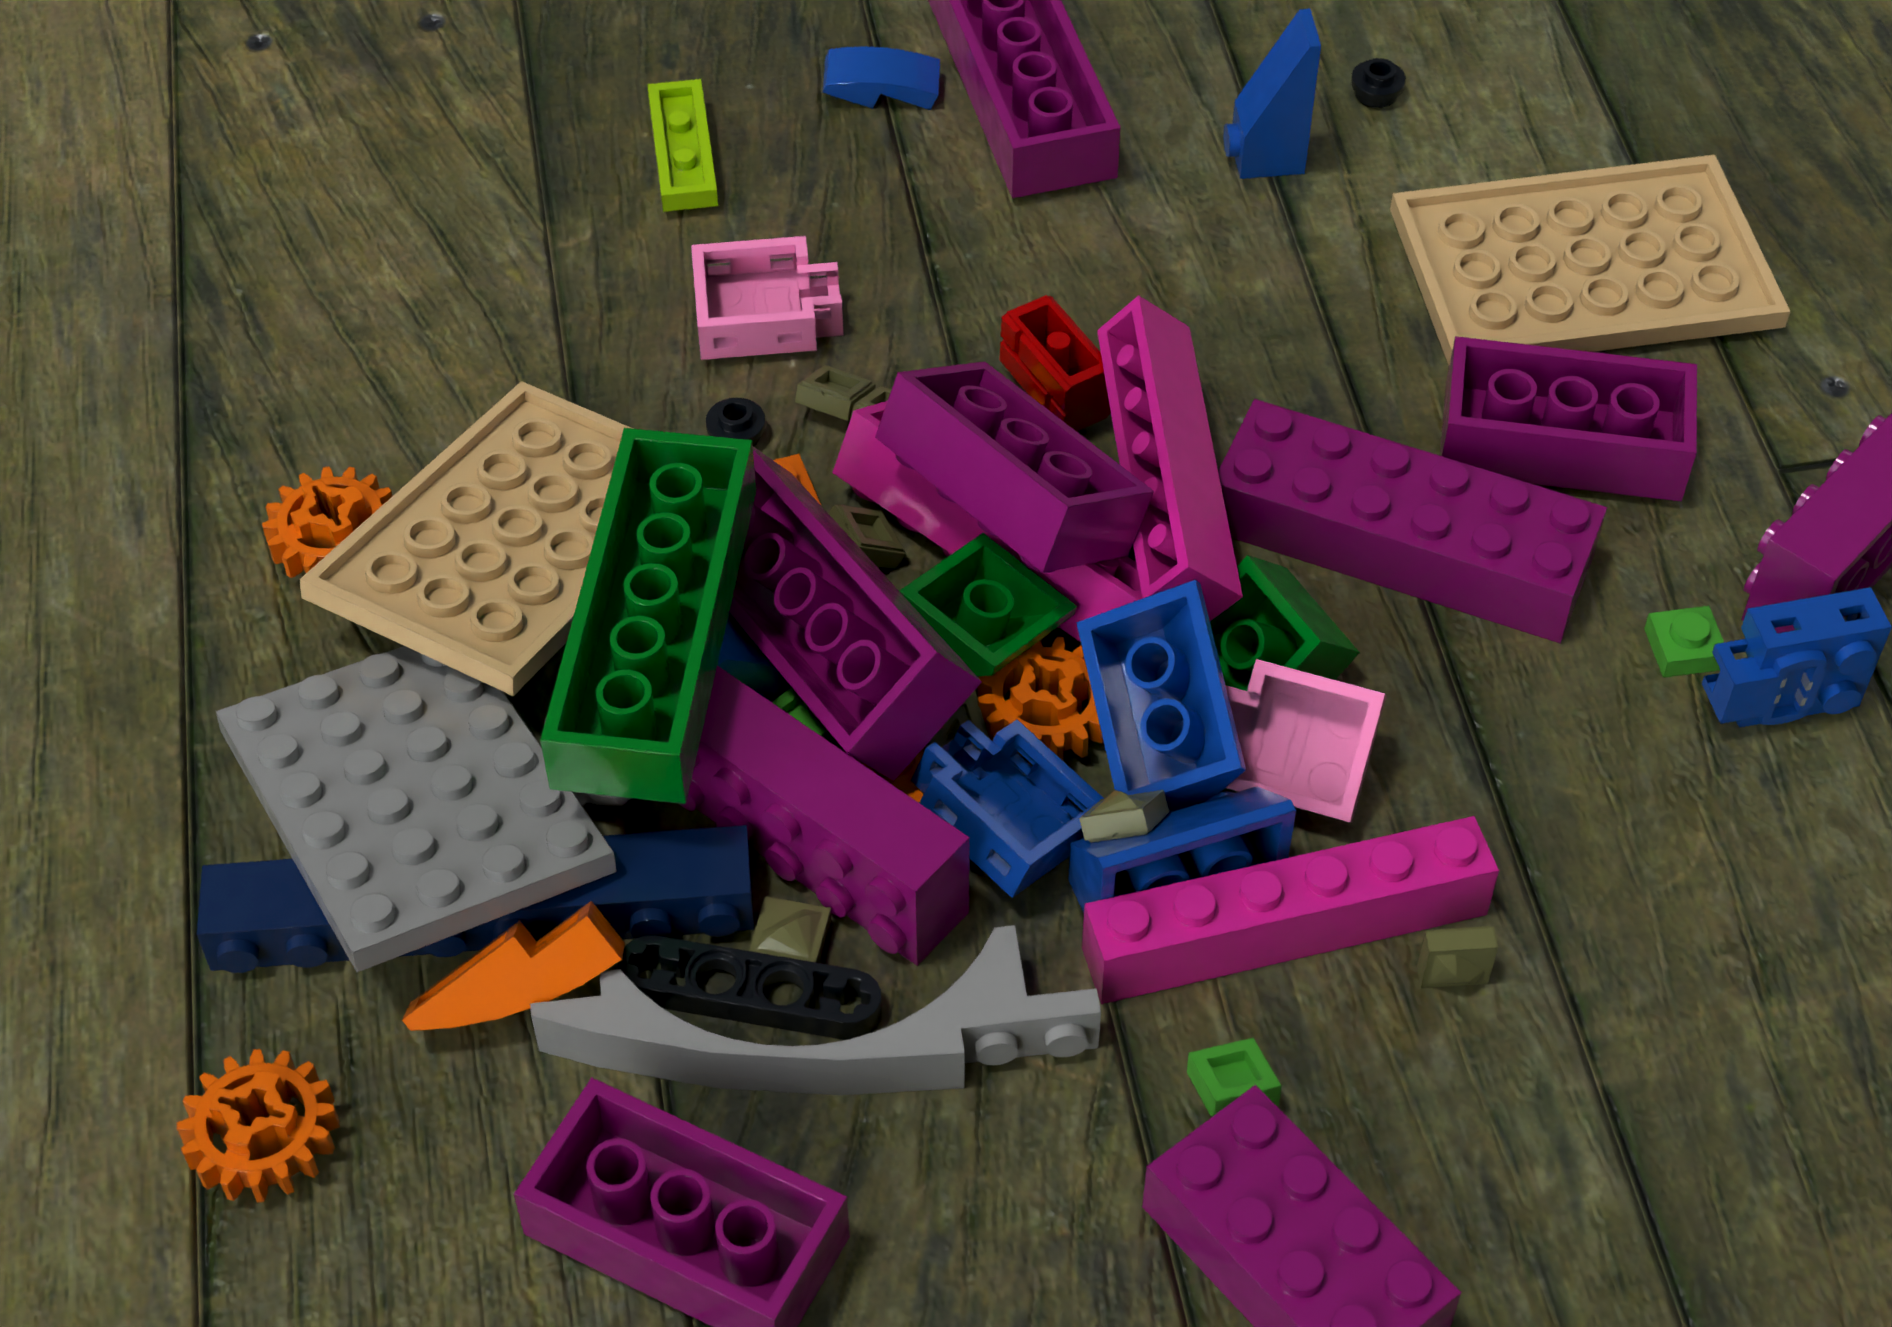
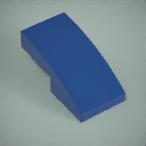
M863 46L829 49L825 58L822 93L871 109L874 108L880 94L931 110L939 93L940 59L920 53L884 47Z

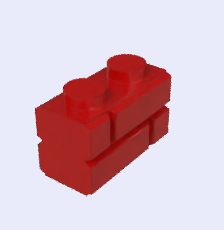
M1045 295L1007 311L1001 317V337L1004 340L1000 342L999 361L1028 395L1076 432L1106 419L1111 414L1101 352L1052 296Z

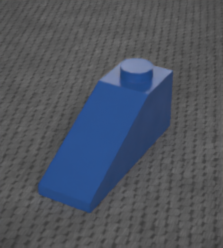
M1300 9L1235 99L1232 124L1224 125L1226 157L1235 158L1240 179L1305 174L1321 52V43L1311 9Z

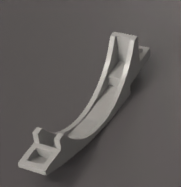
M1015 925L994 927L982 951L967 971L947 991L926 1007L876 1032L849 1040L820 1045H762L734 1040L705 1031L661 1008L642 993L621 969L600 973L601 996L530 1003L532 1022L540 1052L595 1067L713 1088L825 1095H856L965 1088V1063L980 1062L985 1065H1001L1017 1057L1050 1054L1055 1057H1070L1086 1049L1098 1048L1101 1021L1097 988L1027 996Z

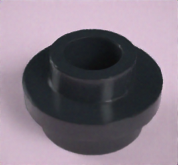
M1374 58L1358 64L1354 68L1351 78V85L1355 91L1356 98L1362 104L1373 108H1384L1392 105L1404 91L1406 82L1404 71L1398 65L1383 58Z
M745 398L722 400L713 405L706 415V429L709 436L752 440L753 447L759 442L766 426L765 414L762 408L757 403Z

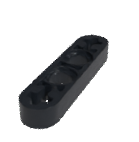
M644 935L633 939L624 947L622 960L618 962V969H621L642 993L663 1009L841 1040H849L872 1033L877 1029L882 1019L881 989L872 976L857 969L657 935ZM650 962L661 964V969L654 970L650 979L640 978L639 971H646ZM682 966H686V967H685V983H686V985H685V986H678V985H677V978H682L681 967H682ZM712 970L730 972L736 979L734 985L729 990L720 994L707 993L697 983L705 973ZM780 981L795 983L803 991L801 997L789 1005L773 1004L765 998L764 994L772 984ZM814 989H823L824 997H820L819 1010L814 1009ZM849 996L861 998V1004L856 1005L853 1013L841 1012L840 1005H845Z

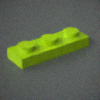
M701 79L647 84L663 212L718 206L717 186Z

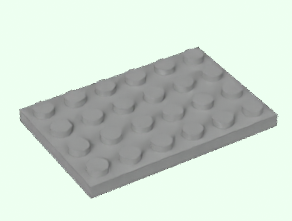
M406 646L382 654L371 655L354 664L322 675L308 677L302 682L261 696L247 698L238 704L216 711L219 728L356 972L363 971L616 872L613 850L575 795L569 791L551 790L549 788L542 748L503 691Z

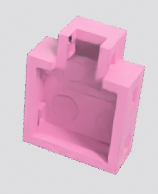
M806 236L691 245L701 360L817 351L816 338L844 336L842 298L839 291L837 262L808 264ZM793 258V260L770 262V259ZM729 262H730V265H720V266H708V265H707V264L729 263ZM823 275H826L825 278H812V279H810V276H823Z
M1256 659L1247 691L1226 685L1246 766V771L1226 788L1240 792L1258 786L1291 799L1296 808L1352 822L1387 695Z

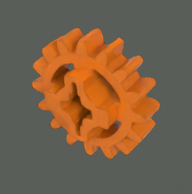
M330 466L323 467L320 479L312 480L307 474H300L299 481L301 486L296 490L282 485L278 489L282 503H267L266 511L269 520L262 523L274 564L283 563L286 574L290 578L299 575L303 571L307 573L392 497L390 488H379L377 476L374 474H370L361 481H358L354 467H348L342 477H334Z
M1057 636L1052 647H1043L1041 641H1038L994 675L979 676L982 683L978 686V707H980L984 722H986V729L991 741H993L997 732L1015 720H1019L1061 760L1064 759V751L1069 749L1081 758L1087 756L1089 739L1098 743L1104 742L1082 645L1073 652L1065 650L1064 637ZM1010 690V699L1005 701L1004 698ZM1088 699L1087 707L1079 714L1082 711V701Z
M253 1049L249 1065L242 1067L229 1056L224 1059L225 1075L218 1079L204 1072L199 1077L205 1091L203 1096L186 1095L182 1102L189 1118L177 1122V1130L184 1144L181 1151L190 1170L196 1169L203 1187L209 1190L220 1183L227 1200L235 1201L244 1187H249L252 1189L257 1203L265 1202L268 1186L277 1183L289 1195L294 1192L293 1175L300 1171L307 1176L315 1178L319 1174L313 1157L315 1153L324 1155L333 1154L335 1146L329 1131L339 1128L340 1120L333 1104L335 1100L327 1080L319 1081L315 1066L310 1061L295 1068L289 1051L283 1050L276 1057L274 1063H266L261 1049ZM292 1096L298 1099L305 1107V1117L298 1115L295 1106L290 1104ZM213 1133L220 1134L223 1143L226 1144L227 1150L225 1154L213 1145Z

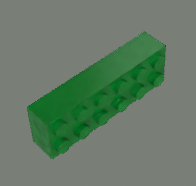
M624 428L540 740L549 788L551 790L686 804L757 492L752 440Z

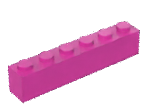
M1138 295L1097 330L1119 464L1154 491L1133 542L1142 599L1197 580L1201 584L1209 620L1211 621L1240 600L1243 594L1190 327Z
M887 401L853 410L832 473L851 485L856 495L865 500L876 502L895 515L897 521L903 527L929 538L942 547L943 553L947 557L984 533L1023 563L1020 555L999 537L983 531L978 525V520L957 503L948 501L940 496L936 486L916 470L902 465L896 459V454L875 438ZM1128 556L1099 561L1095 564L1055 570L1051 573H1042L1028 567L1077 605L1075 615L1057 628H1061L1078 641H1080L1076 622L1142 599L1137 564Z
M1475 816L1085 903L1082 951L1095 988H1097L1100 1003L1105 1004L1485 916L1488 914L1499 869Z

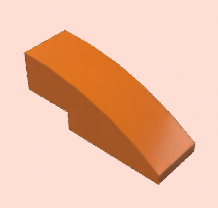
M592 901L538 941L533 938L519 920L411 1001L402 1021L410 1031L445 1029L496 1020L530 1009V1003L553 1000L584 985L622 960L625 942Z

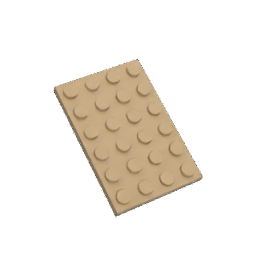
M1715 155L1392 194L1390 211L1448 366L1450 365L1455 336L1596 352L1785 328L1791 312Z
M521 381L300 578L301 598L514 696L567 642L624 428L631 427Z

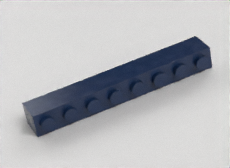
M747 825L603 836L614 852L615 873L401 956L431 954L437 957H452L462 952L479 951L519 920L533 938L538 941L590 901L595 904L622 940L636 939L644 935L668 937L706 934L719 937L730 935L735 931L754 930L751 861ZM293 859L202 865L196 935L210 971L225 970L233 973H244L256 967L282 965L311 968L320 966L325 962L349 960Z

